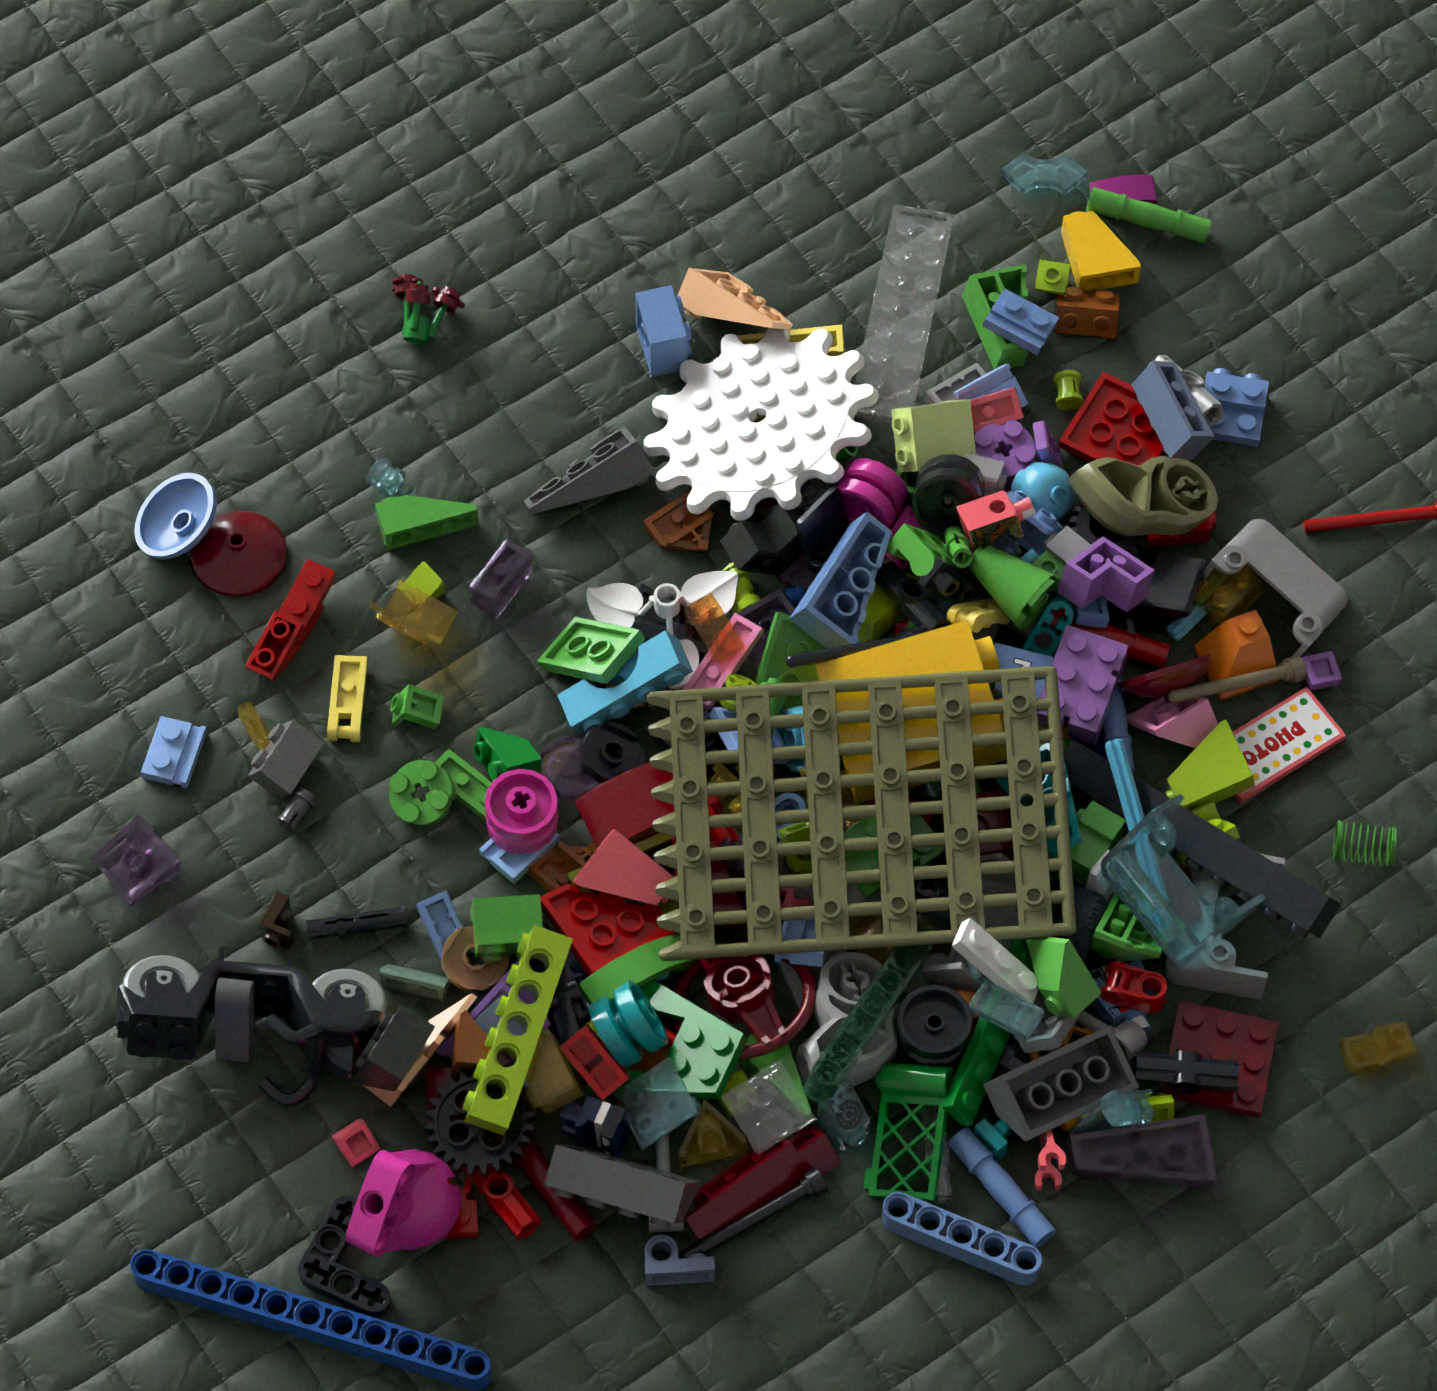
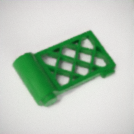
M884 1063L882 1069L876 1073L875 1083L876 1088L881 1090V1102L872 1169L866 1168L863 1187L865 1190H869L868 1195L870 1197L886 1198L891 1193L902 1192L922 1201L937 1202L948 1112L942 1108V1105L955 1077L952 1067ZM890 1104L903 1105L909 1113L895 1126L888 1119ZM909 1106L917 1107L914 1110H912ZM927 1107H939L937 1120L926 1128L917 1116ZM914 1119L923 1132L908 1144L899 1131ZM936 1130V1132H935V1138H934V1137L932 1136V1133ZM896 1135L905 1147L889 1159L884 1152L885 1143ZM928 1137L934 1144L933 1153L922 1162L913 1149ZM910 1153L919 1165L903 1177L895 1164ZM930 1164H931V1171H929V1169L927 1168ZM891 1168L901 1181L890 1190L879 1189L881 1176ZM922 1171L930 1178L928 1193L915 1192L909 1184ZM904 1186L908 1189V1191H900V1190H901Z

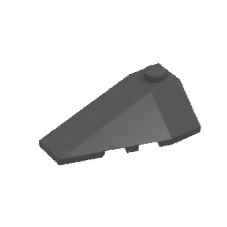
M622 426L590 448L592 455L587 459L575 460L568 465L567 475L563 478H552L525 499L524 502L531 513L535 514L626 490L632 486H641L650 479V475L655 470L638 442L626 427Z

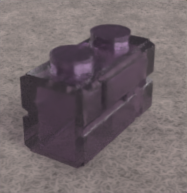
M505 539L470 584V603L492 617L497 618L523 585L522 581H526L533 572L532 554Z

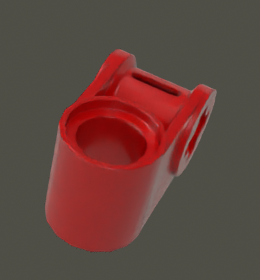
M1113 961L1108 964V979L1105 987H1102L1100 990L1102 992L1100 997L1104 1001L1146 1013H1155L1163 1008L1166 999L1167 982L1161 974L1136 968L1119 961ZM1147 989H1153L1157 991L1159 994L1155 996L1146 995L1143 991Z

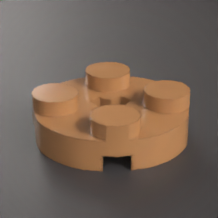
M463 926L456 929L448 937L442 949L441 967L447 978L456 987L476 993H481L495 986L502 979L508 968L509 956H503L502 961L470 965L466 953L468 951L470 953L475 952L473 926Z

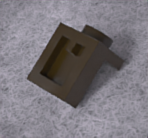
M276 891L259 922L260 935L264 942L272 947L281 948L282 946L291 949L294 944L292 932L285 928L291 920L293 910L290 907L289 896L279 891Z

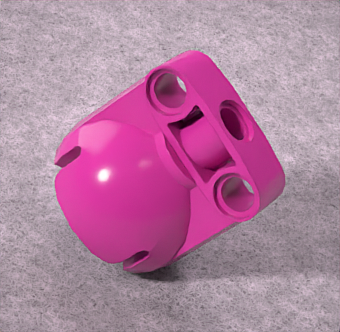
M422 1150L379 1151L370 1165L346 1232V1242L375 1257H380L386 1252L429 1247L431 1244H436L446 1237L459 1217L462 1200L459 1185H450L448 1183V1180L455 1178L450 1166L433 1153Z

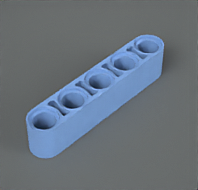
M902 1192L891 1193L885 1198L882 1209V1223L890 1232L1018 1285H1031L1038 1279L1042 1257L1039 1250L1034 1246ZM893 1208H901L906 1212V1215L894 1217L889 1211ZM932 1221L937 1224L938 1228L931 1231L926 1230L921 1226V1223ZM964 1234L970 1241L964 1244L957 1243L953 1236ZM995 1247L1002 1254L992 1257L985 1252V1249ZM1026 1260L1031 1262L1034 1268L1023 1270L1019 1268L1017 1263Z

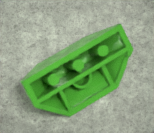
M1126 873L1124 874L1093 934L1090 949L1098 952L1102 957L1116 959L1120 962L1157 959L1160 957L1172 931L1159 932L1157 930L1147 893L1143 887V880Z

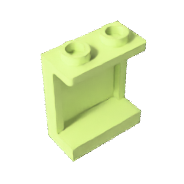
M970 399L892 409V429L894 431L896 449L895 458L899 472L919 471L929 459L939 455L956 454L966 458L967 453L972 452L973 455L976 454Z

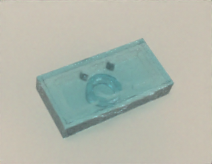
M987 980L984 981L968 1004L971 1013L1027 1041L1044 1016V1009Z

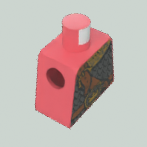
M999 491L956 507L964 535L969 539L973 553L980 546L985 548L991 545L1002 550L1017 542L1023 537L1020 521L1036 515L1029 497L1012 504L1005 491Z

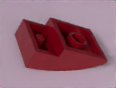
M649 762L599 785L574 800L596 848L600 846L613 829L633 844L661 833L653 829V821L675 812L673 804L653 799L651 790L673 780V773L654 768Z

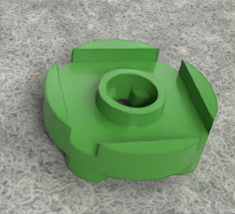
M429 760L409 762L401 767L389 780V799L392 809L397 816L409 824L422 827L437 824L447 816L452 800L455 799L456 789L451 775L447 770ZM419 786L429 787L430 792L425 794V801L415 798V793Z

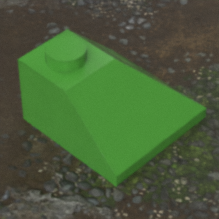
M1026 938L1038 988L1045 998V1006L1056 1016L1076 1018L1102 992L1069 939Z

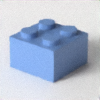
M672 285L635 293L636 328L651 377L680 371V365L687 360V357L692 356L689 340H692L691 330L688 321L683 322L681 314H684L681 297H675Z

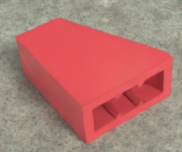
M613 829L571 882L579 887L657 905L660 901L665 904L669 900V898L657 895L655 891L657 884L667 881L674 876Z

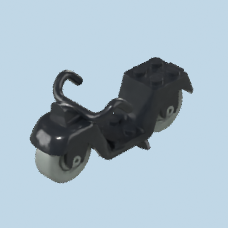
M225 947L219 948L218 961L208 963L201 975L191 964L180 958L158 955L147 957L135 963L127 971L123 983L117 984L115 1026L118 1030L117 1038H121L127 1053L142 1058L160 1057L175 1060H191L195 1058L215 1015V992L218 979L221 977L254 981V1016L267 1018L265 1025L287 1043L298 1044L306 1060L310 1063L307 1077L292 1093L283 1092L268 1077H264L258 1083V1087L277 1104L285 1107L300 1104L314 1091L320 1081L323 1066H326L332 1073L342 1078H351L352 1067H354L383 1021L387 1009V999L381 985L374 978L361 971L336 969L322 974L312 983L303 971L294 966L224 961Z

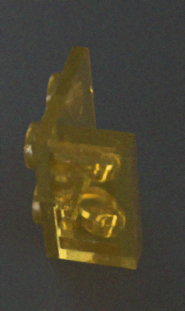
M401 580L386 608L373 602L369 606V608L377 612L376 619L399 631L404 626L402 633L427 646L430 640L439 645L441 644L458 610Z

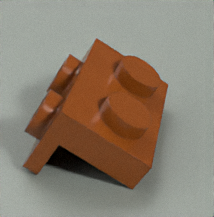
M1076 287L1066 288L1064 295L1057 294L1056 316L1059 317L1054 331L1063 334L1115 338L1120 294H1113L1107 290L1089 292L1082 291Z

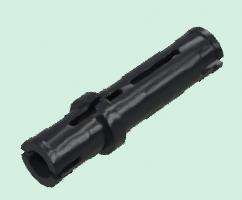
M405 905L342 915V912L335 913L336 916L306 920L309 941L339 936V939H345L346 935L408 927Z

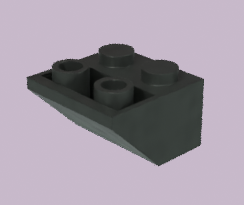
M402 1005L399 1006L394 1015L388 1011L354 1065V1068L359 1070L353 1081L359 1085L395 1092L436 1026Z

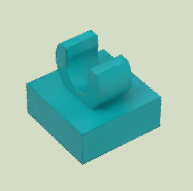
M984 1118L974 1127V1134L989 1151L993 1152V1159L996 1162L1006 1155L1008 1145L1006 1140L1012 1135L1010 1132L1011 1128L1001 1119L992 1126Z

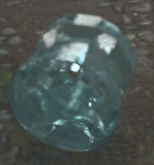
M383 457L377 460L370 468L366 476V482L372 487H379L380 493L384 496L391 497L402 486L406 474L400 468H393L391 461Z

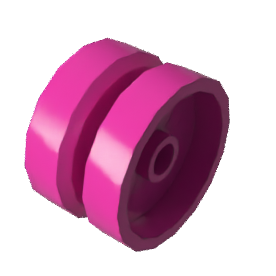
M856 458L850 461L844 470L843 477L834 485V487L840 489L849 523H852L868 512L890 529L909 497L908 489L898 474L881 462L868 458Z
M525 769L505 772L493 780L486 791L485 798L486 825L490 838L498 847L515 854H529L539 851L548 845L557 832L559 820L558 798L555 788L550 781L533 770Z

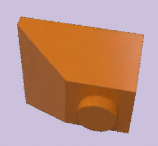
M1257 610L1227 619L1193 647L1197 657L1213 654L1214 661L1206 672L1210 682L1277 667L1270 636ZM1279 680L1249 686L1245 688H1240L1236 690H1231L1227 692H1222L1216 695L1219 701H1222L1240 695L1242 693L1263 687L1265 685L1277 682Z

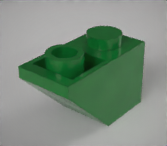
M486 727L477 728L473 753L476 760L481 762L486 768L492 781L503 773L516 769L533 770L540 774L542 758L527 739Z

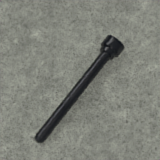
M918 626L904 628L895 637L792 654L787 656L785 663L790 668L823 663L924 632Z
M817 1168L804 1173L803 1178L799 1180V1185L681 1251L679 1259L686 1258L690 1254H706L806 1196L808 1198L813 1196L818 1198L827 1193L829 1189L823 1176Z

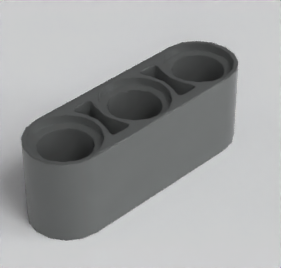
M220 977L217 981L215 992L216 1060L251 1063L255 1041L254 981Z

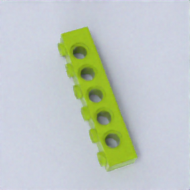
M537 925L533 926L529 934L523 933L517 948V952L522 954L519 965L512 964L506 983L511 985L508 997L501 996L495 1015L501 1016L497 1028H490L484 1046L490 1048L486 1060L479 1059L473 1078L479 1081L475 1092L468 1091L462 1110L467 1111L464 1122L500 1135H504L508 1130L573 940L572 938ZM532 959L542 961L545 965V971L541 973L533 971L529 961ZM522 990L531 992L535 1002L532 1004L523 1003L518 996V992ZM509 1022H518L522 1025L524 1034L520 1036L513 1035L508 1030L507 1024ZM497 1054H508L513 1060V1066H501L497 1061ZM486 1086H498L502 1091V1098H490L486 1093Z

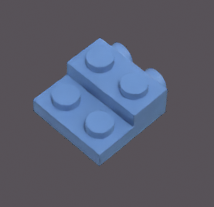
M1224 368L1215 369L1213 372L1207 371L1204 389L1214 396L1225 410L1221 420L1210 427L1214 435L1212 440L1259 446L1269 381L1263 380L1260 375L1255 373H1249L1244 377L1232 375L1229 370Z

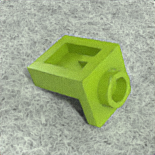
M1040 259L1035 290L1064 295L1069 279L1070 264Z

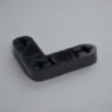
M341 1196L332 1203L298 1266L299 1278L304 1286L364 1315L374 1318L382 1317L391 1307V1297L388 1288L371 1278L338 1264L349 1245L345 1238L351 1216L347 1215L342 1223L343 1230L339 1228L338 1225L341 1221L339 1210L345 1211L348 1207H352L353 1212L357 1199L352 1196ZM333 1234L339 1237L340 1243L338 1247L333 1250L324 1249L320 1244L324 1236ZM316 1265H319L320 1272L330 1278L328 1286H325L326 1280L323 1276L315 1274L312 1278H309L307 1268L314 1269ZM342 1278H349L355 1285L351 1292L342 1294L336 1291L335 1284ZM364 1285L365 1295L374 1298L377 1293L381 1294L383 1303H376L374 1307H371L369 1299L360 1294L361 1286Z

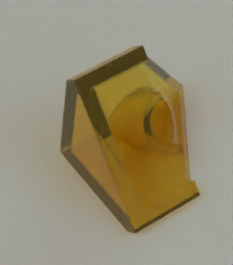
M705 1099L679 1149L680 1169L747 1155L746 1136Z

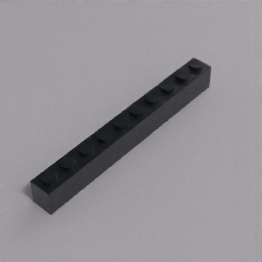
M1072 739L1064 751V762L1071 792L1076 794L1078 789L1086 793L1083 800L1091 803L1093 800L1101 806L1104 804L1112 809L1113 813L1125 819L1109 761ZM1133 776L1150 837L1152 839L1155 836L1162 841L1159 845L1160 848L1175 857L1178 852H1181L1187 856L1184 863L1200 873L1204 868L1213 872L1210 879L1227 889L1230 884L1234 885L1239 889L1236 895L1251 905H1254L1256 900L1265 905L1262 910L1264 913L1277 921H1280L1282 917L1287 918L1291 921L1288 928L1304 938L1309 933L1319 939L1321 938L1340 908V903Z

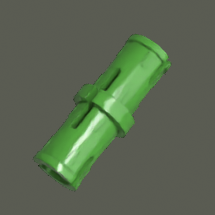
M952 526L944 533V538L946 539L945 550L950 558L953 559L954 565L959 568L968 567L973 561L971 543L963 534L964 532L961 528Z

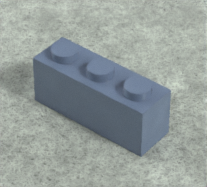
M1152 361L1131 384L1139 403L1150 420L1152 428L1156 431L1163 445L1165 453L1169 457L1193 460L1214 438L1208 423L1175 362Z

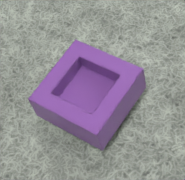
M1333 651L1302 657L1307 669L1305 680L1310 691L1340 685L1342 676Z

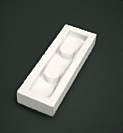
M972 918L963 921L952 943V947L1021 1008L1025 1009L1033 1005L1039 990L1035 974Z

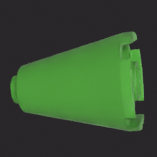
M991 545L985 548L980 546L972 554L973 561L970 571L1020 630H1023L1024 626L1029 627L1041 615L1048 603L1047 599L1050 590L1056 594L1061 579L1055 574Z

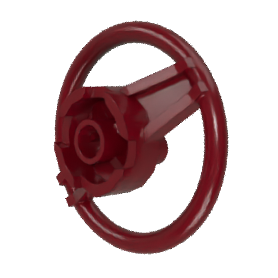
M748 940L733 943H748ZM760 955L699 959L691 964L680 976L673 992L685 998L692 982L701 972L705 971L707 976L706 980H704V986L712 1009L721 1017L727 1018V1021L731 1024L742 1022L759 1042L744 1047L739 1057V1060L763 1056L781 1048L804 1028L815 1007L816 983L808 965L790 964L788 959H781L796 971L803 987V999L800 1009L786 1028L783 1027L774 1006L775 986L769 966ZM672 1019L675 1029L679 1032L683 1022Z

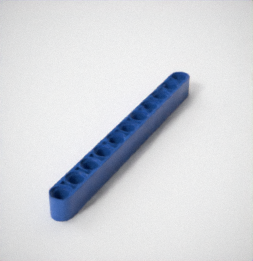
M150 1249L138 1251L133 1255L130 1262L135 1283L141 1289L469 1390L478 1391L484 1389L489 1385L492 1378L490 1359L485 1352L479 1349ZM146 1265L156 1267L151 1274L143 1275L139 1273L141 1268ZM178 1275L188 1276L187 1281L183 1284L176 1285L172 1283V1280ZM210 1285L221 1287L216 1294L209 1295L204 1293L205 1289ZM242 1295L254 1297L249 1304L242 1305L237 1303V1300ZM278 1304L287 1307L283 1313L278 1315L269 1312L273 1306ZM312 1314L319 1317L318 1321L314 1324L306 1325L302 1323V1320L307 1315ZM345 1324L352 1327L351 1331L345 1335L335 1333L336 1328L340 1325ZM376 1334L385 1337V1340L378 1345H372L367 1342L371 1336ZM409 1344L418 1347V1350L412 1355H405L400 1352L404 1346ZM443 1354L451 1357L450 1362L445 1365L434 1363V1359L439 1355ZM472 1365L484 1367V1371L479 1375L467 1373V1369Z

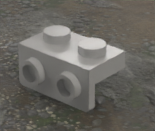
M1038 990L1033 1005L1020 1010L1011 1028L1024 1053L1037 1051L1052 1052L1062 1045L1079 1015L1076 1018H1069L1052 1014L1045 1006V998L1040 990Z

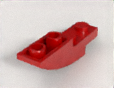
M310 559L306 560L279 612L274 611L244 666L246 669L272 681L276 680L296 655L325 607L323 601L337 577L335 571Z

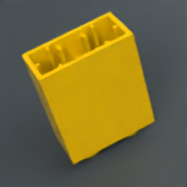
M968 620L820 663L816 665L818 681L992 670L1000 669V665L991 637L987 636L974 640ZM988 683L968 684L969 703L1002 701V698L993 699ZM935 687L902 689L903 707L936 705ZM869 692L836 693L837 711L870 709ZM1004 714L970 716L972 734L1005 732ZM937 718L904 720L905 739L938 737ZM870 722L837 725L838 743L872 741ZM1006 745L973 748L974 766L990 765L1007 760ZM939 750L906 752L907 770L940 768ZM872 754L841 756L847 774L873 773ZM912 783V784H908V789H909V788L916 787V786H920V785H923V784H926V783ZM874 786L851 787L856 804L875 799Z

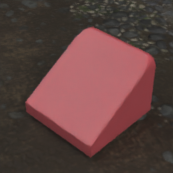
M362 1119L355 1120L331 1136L351 1167L356 1166L381 1149L366 1122Z

